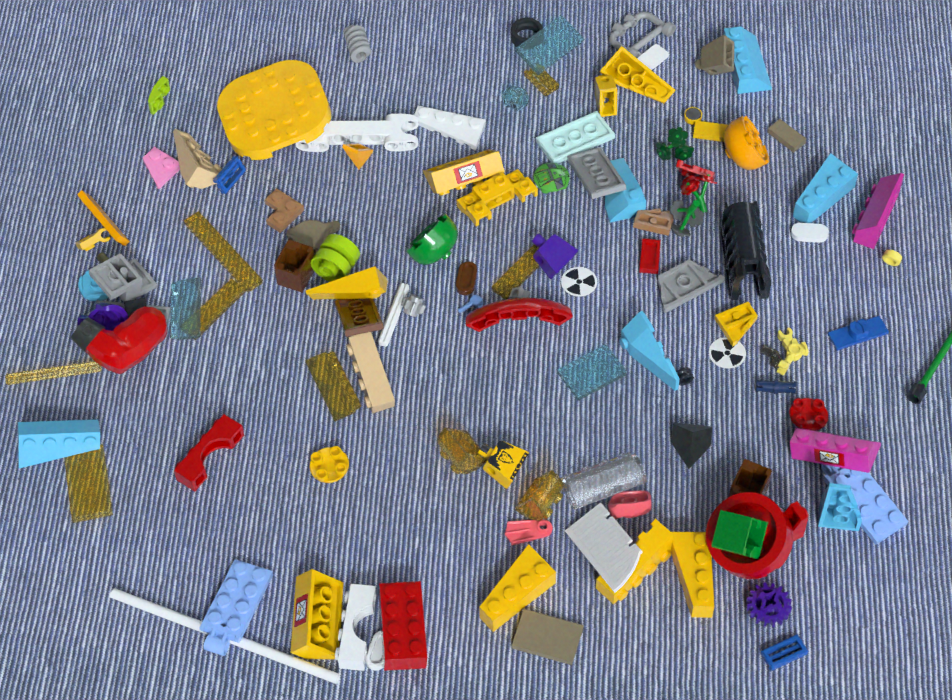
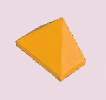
M359 143L343 144L342 146L358 170L373 153V149Z

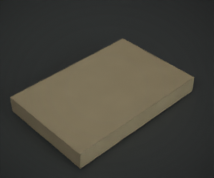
M523 609L512 643V649L573 665L584 625Z

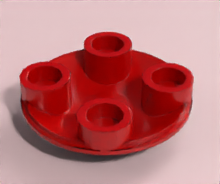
M797 398L793 401L789 410L791 421L799 428L817 431L823 428L828 421V411L821 399Z

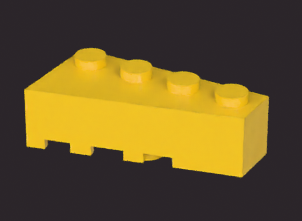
M656 518L651 523L652 528L647 533L643 531L638 536L635 544L642 550V554H640L637 566L627 582L614 593L601 575L596 579V589L612 604H615L618 600L622 601L628 595V591L631 588L638 587L647 574L651 575L657 569L658 564L664 563L670 558L674 534Z
M671 532L674 534L671 548L672 559L678 572L680 584L683 587L691 617L712 618L714 611L712 556L707 547L706 532Z
M528 544L480 605V619L494 632L556 583V571Z

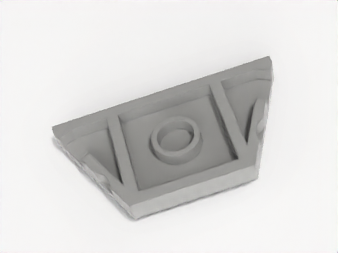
M687 260L658 275L663 312L667 313L724 282L725 277L721 274L719 276L710 273V269L699 266L691 260Z

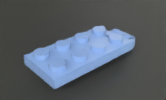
M821 464L825 474L824 482L827 485L834 483L851 486L862 517L861 528L875 545L908 524L909 521L869 473Z
M236 559L234 560L200 626L201 631L209 633L204 642V650L225 656L229 649L230 640L240 643L273 577V571Z

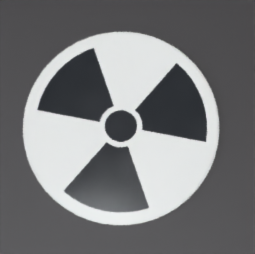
M574 267L563 274L561 285L570 295L586 296L595 290L597 278L587 268Z
M727 337L717 339L711 344L709 356L717 366L730 369L738 367L744 362L746 350L739 341L732 347Z

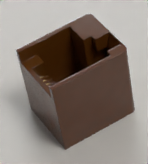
M293 240L287 241L274 264L277 285L303 293L314 273L311 267V260L314 257L313 247Z
M744 459L730 487L729 497L744 492L759 493L765 496L769 487L772 470Z

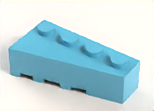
M830 153L795 203L793 217L801 223H812L855 188L858 173Z
M98 419L18 422L19 468L100 449Z

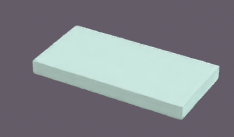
M595 111L536 137V143L551 163L558 164L567 160L568 155L590 150L614 139L615 133L598 111Z

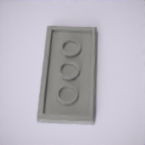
M601 147L567 156L568 163L592 199L626 190L625 182Z

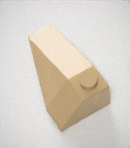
M174 129L173 133L180 172L185 180V184L191 188L196 187L199 189L217 184L213 182V179L222 170L218 164L213 165L211 163V157L200 150L201 146L190 134Z

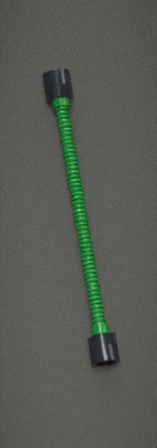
M952 330L921 381L915 382L909 390L907 399L910 402L920 404L926 395L928 382L952 345Z

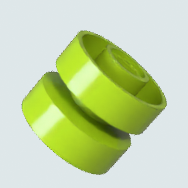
M329 234L312 258L311 267L317 275L331 282L350 274L351 269L360 257V251L346 237L338 234Z

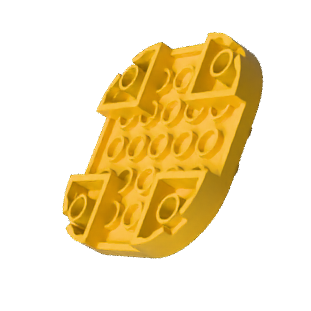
M298 60L280 61L238 77L223 89L217 102V110L232 149L239 156H248L251 160L273 157L271 152L304 139L306 144L310 143L324 132L323 128L331 120V108L316 71L309 64Z

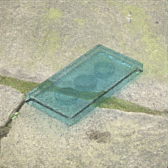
M561 15L519 45L515 52L537 75H540L582 44L585 39Z

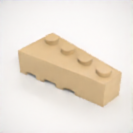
M368 332L348 337L346 349L352 359L353 370L358 375L360 390H363L365 393L364 401L366 407L370 408L372 413L394 407L395 399L372 333Z

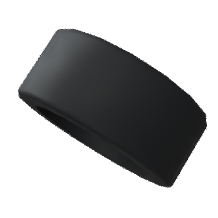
M526 17L518 19L512 24L511 41L515 47L522 50H533L542 43L543 26L538 20ZM522 30H532L537 34L531 38H524L517 33Z

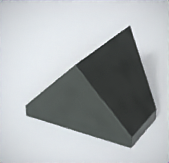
M673 423L671 443L688 469L711 446L713 426Z

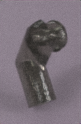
M764 344L760 353L770 357L772 360L769 365L778 369V364L782 360L780 353Z

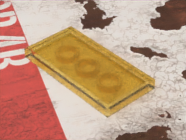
M103 444L100 445V449L64 457L72 522L76 523L113 515Z

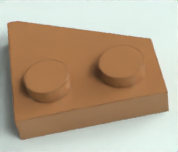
M660 208L638 210L633 228L669 236L674 222L673 215L670 211H661Z

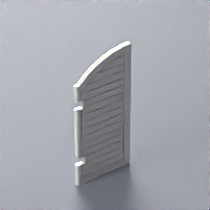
M599 503L567 528L565 532L615 593L632 575L642 550L636 544H633L631 547L629 546L633 542L631 537L613 516L606 519L610 513L602 503Z

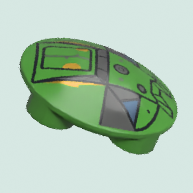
M543 164L534 173V182L542 193L547 194L568 187L570 180L569 172L560 164Z

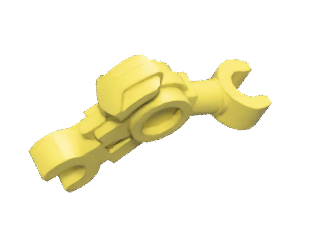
M789 327L786 331L787 335H784L781 330L778 331L777 335L786 350V358L780 361L778 364L779 369L777 370V373L783 376L792 361L799 360L802 355L808 356L809 353L806 342L798 344L797 339H793V331Z

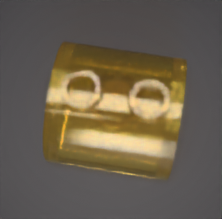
M445 427L437 438V444L442 449L439 452L440 455L446 460L450 459L453 463L450 467L456 474L474 472L488 460L478 454L480 447L467 431Z
M553 470L535 478L515 507V510L531 520L548 519L553 513V510L550 508L553 503L557 504L563 497V494L560 493L564 487L563 481Z

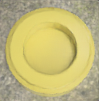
M886 250L882 259L888 265L898 266L902 256L894 250Z

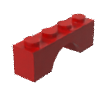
M223 414L220 419L213 423L212 428L201 436L197 445L188 451L187 456L176 464L174 469L176 480L195 492L207 479L206 470L203 465L206 457L217 449H233L244 437L243 426Z

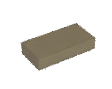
M781 119L768 128L767 133L793 153L806 144V138Z

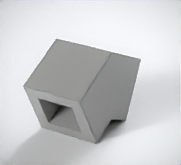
M522 287L512 288L509 298H530V291H526Z

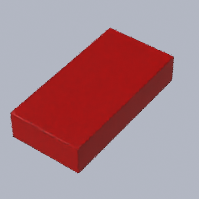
M642 238L639 273L658 274L661 240Z

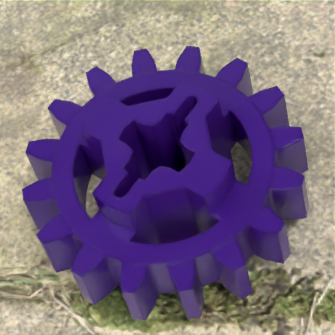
M765 582L763 583V588L756 585L755 591L750 590V597H747L746 611H751L750 618L756 617V624L762 621L763 627L770 623L773 628L776 622L782 625L783 619L788 620L789 613L792 610V606H790L792 599L788 598V591L781 592L782 586L777 589L775 588V583H772L771 587H768Z

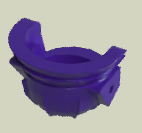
M100 302L96 304L93 310H90L88 316L80 315L77 325H80L89 317L104 326L105 330L113 331L116 326L128 319V314L121 306Z

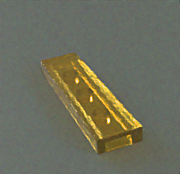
M534 244L492 286V291L504 299H508L512 288L520 287L539 267V264L533 258V255L539 248Z
M230 279L186 322V326L185 324L182 326L181 331L196 341L246 292L245 287Z

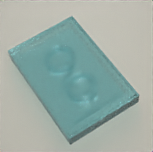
M606 344L557 369L558 375L578 401L627 375L625 368Z

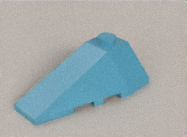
M624 158L610 161L626 184V190L605 196V210L610 223L636 217L638 210H646V199L642 189Z
M641 311L621 330L620 345L623 349L627 350L630 356L676 391L678 390L680 379L670 359L664 357L661 341L656 342L653 335L655 330L645 313Z
M829 483L820 500L818 527L859 531L862 517L851 486Z

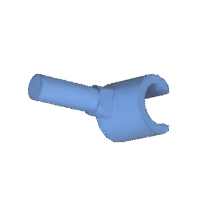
M473 295L470 302L457 310L461 313L473 305L476 308L482 307L484 304L483 299L479 295Z

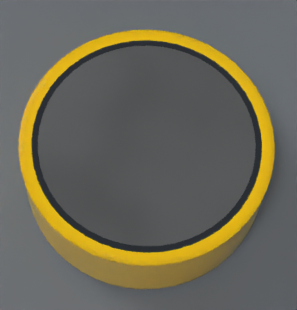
M696 107L686 109L684 120L688 124L695 125V121L702 120L701 110Z

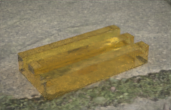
M539 64L535 65V68L531 67L530 71H524V76L545 97L559 89V84Z

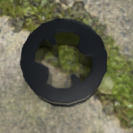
M685 367L676 371L680 379L679 385H687L693 381L694 376L691 374L690 368Z

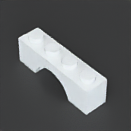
M351 584L350 591H346L345 604H347V609L342 611L344 626L343 629H339L338 641H341L340 648L337 647L335 652V660H338L339 668L365 670L367 644L356 636L354 629L362 618L374 614L377 596L376 586Z

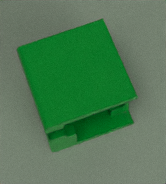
M720 510L712 547L759 559L768 522Z

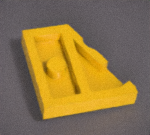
M746 302L716 314L715 321L733 347L755 323L758 315L750 303Z

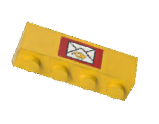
M491 149L423 170L433 193H439L440 196L450 193L449 190L464 189L467 187L466 184L473 183L475 185L482 183L484 178H491L494 175L505 172L499 151Z
M314 569L296 577L290 653L305 659H335L336 648H340L338 635L341 628L344 582Z

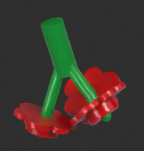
M703 174L702 178L695 177L694 175L688 176L682 181L680 186L682 195H689L692 192L700 202V211L703 213L708 212L704 200L708 182L717 184V182L713 181V177L709 174ZM699 179L704 181L700 195L697 191L700 184Z

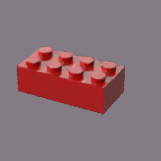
M421 581L379 583L384 671L426 668L428 657Z

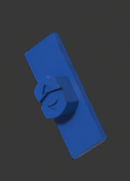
M876 316L867 320L860 319L857 322H851L849 326L828 332V336L838 351L886 335L889 331L881 317Z

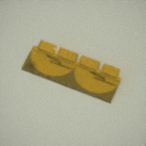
M324 352L306 360L305 363L334 421L336 422L356 413V410L361 407V403L357 395L354 394L355 392L335 352Z

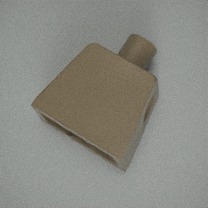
M722 35L703 46L701 58L695 61L696 68L702 69L710 75L733 72L734 41Z

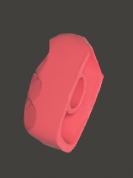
M642 490L613 493L608 503V511L614 519L642 516L647 514L652 508L650 493Z

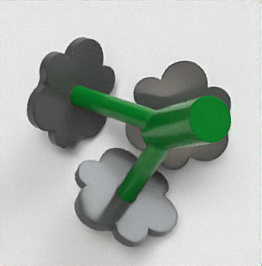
M682 200L673 201L670 213L673 215L674 220H683L682 225L672 224V230L680 237H690V231L685 229L686 224H689L691 227L703 224L704 213L698 208L700 202L694 200L688 208L683 207L684 203Z

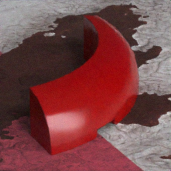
M512 298L496 301L473 310L466 316L465 324L467 327L481 332L490 326L499 324V320L502 319L524 320L527 317H539L541 321L560 326L573 318V314L568 306L556 301L542 298Z

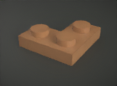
M277 188L265 199V204L275 210L266 220L267 225L279 233L286 229L304 211V205Z

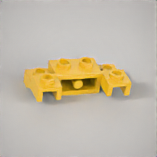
M518 169L507 175L502 172L472 187L471 193L457 199V207L469 217L475 226H478L480 219L484 217L488 220L492 219L491 209L515 198V194L523 203L525 202V197L531 193L534 197L538 196V188L529 177L525 178Z

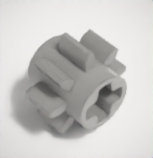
M410 294V297L407 298L404 297L401 306H404L403 312L413 317H416L417 314H423L426 307L422 303L424 299L414 294Z

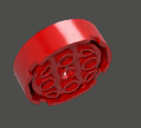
M744 492L725 499L711 514L706 528L707 547L713 559L729 573L743 579L763 578L775 569H779L787 560L793 545V528L787 515L773 500L759 493ZM720 510L768 522L759 559L712 547Z

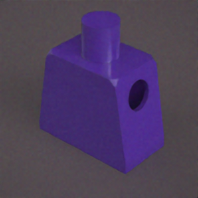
M538 233L531 241L539 248L533 255V258L550 279L578 252L575 247L556 234H553L546 240Z

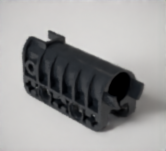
M757 201L753 203L737 202L729 206L727 202H724L725 210L723 211L721 221V240L730 300H738L742 292L740 282L746 277V274H754L757 296L760 299H768L771 277L768 265L766 264L767 256Z

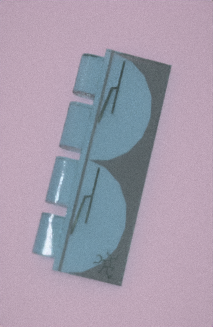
M200 277L178 280V282L171 284V339L184 340L200 337Z

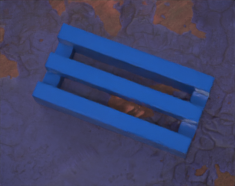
M233 156L213 179V182L217 183L216 186L221 189L220 192L222 194H226L247 169L238 156Z
M796 634L762 650L760 654L765 658V663L769 665L770 671H773L807 655L808 650L799 635ZM795 642L798 643L797 645L787 648L771 657L769 656V654L777 650H780L790 644H793ZM792 652H795V653H793V654H791V655H789V656H787V657H785V658H782V657H784V656H786V655H788V654H790V653H792Z

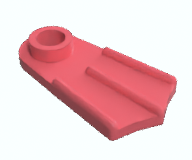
M548 520L508 521L505 536L511 545H516L547 537L552 533L553 527ZM540 526H546L547 528L541 529Z

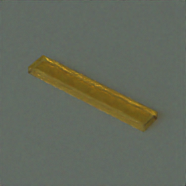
M199 211L184 220L187 228L247 293L263 284L261 277Z

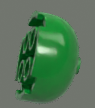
M446 213L439 216L437 222L434 221L432 224H429L410 243L413 245L412 247L405 249V252L415 262L422 265H431L440 259L445 260L451 255L452 252L450 250L458 239V229Z

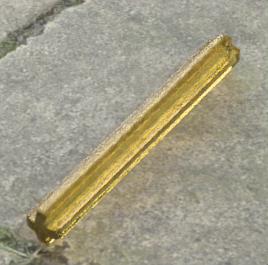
M93 361L9 373L5 375V381L7 385L89 374L101 372L102 366Z

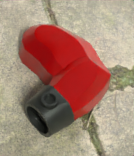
M144 306L133 311L129 318L116 326L113 331L105 330L104 326L87 317L74 331L71 339L96 363L109 371L122 374L143 361L166 338L168 326L165 316L160 310Z

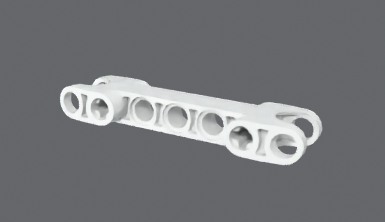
M389 114L386 116L385 121L330 120V123L325 125L323 128L324 132L318 138L307 144H301L306 143L305 139L296 142V147L302 151L325 152L329 149V145L359 143L362 145H384L385 149L389 151L414 150L418 147V138L405 132L416 129L419 125V120L411 114Z

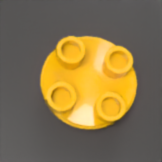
M338 446L323 448L311 455L310 472L320 482H336L343 478L348 471V457Z

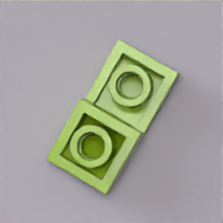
M164 76L157 81L149 95L148 105L152 115L163 107V97L170 91L168 78Z

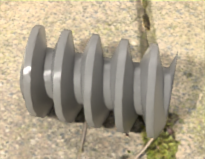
M360 25L348 26L343 30L351 60L356 63L363 62L371 54L365 29Z

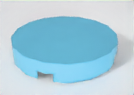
M89 270L86 271V274L79 278L78 287L80 294L90 301L107 299L108 296L89 275Z

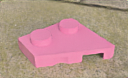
M156 147L152 148L143 157V162L158 189L180 170L179 161Z

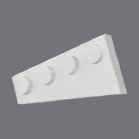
M418 106L414 114L419 120V126L432 132H440L446 138L449 136L456 139L457 143L462 145L465 143L473 150L477 149L486 124L485 119Z

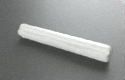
M401 283L398 287L384 323V329H382L378 339L380 346L386 347L389 344L403 307L401 306L402 301L409 292L408 284Z

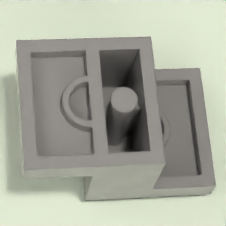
M121 253L89 269V275L110 300L118 296L123 302L137 299L157 287V283L135 258L127 261Z

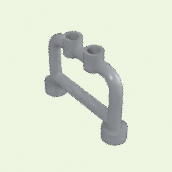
M639 12L634 16L627 14L624 18V24L621 25L617 22L612 27L613 32L609 36V42L617 50L622 46L634 57L638 58L641 56V53L638 51L661 32L667 37L672 36L676 30V25L671 22L665 23L649 12ZM640 19H648L658 26L629 49L616 40L618 36H623L628 28L635 27Z

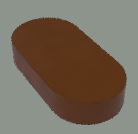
M464 262L459 266L456 290L461 295H470L475 289L478 271L476 264L473 262Z

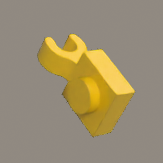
M100 228L95 233L75 242L79 250L88 251L94 248V244L98 241L107 242L110 240V237L102 238L101 233L106 229Z

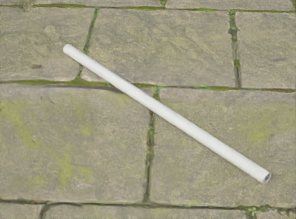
M116 588L111 592L110 597L201 633L209 634L200 630L202 624L200 620ZM242 637L240 643L230 640V644L337 684L339 681V673Z

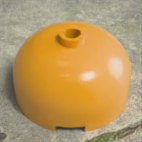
M741 116L733 120L726 127L724 132L725 152L728 158H732L739 167L746 170H755L769 163V155L766 146L763 145L759 137L760 133L747 116Z

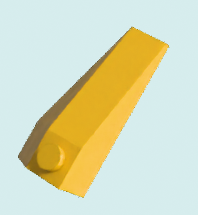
M622 46L600 70V73L604 76L612 75L615 84L663 104L675 92L674 88Z
M374 266L305 291L313 300L377 298L381 294L386 293L388 280Z

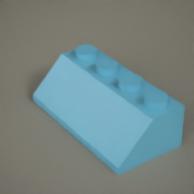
M741 26L724 28L723 35L734 41V71L731 74L737 94L772 90L756 36Z

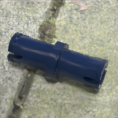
M774 379V381L757 380L756 392L796 394V388H789L796 387V381L787 382Z

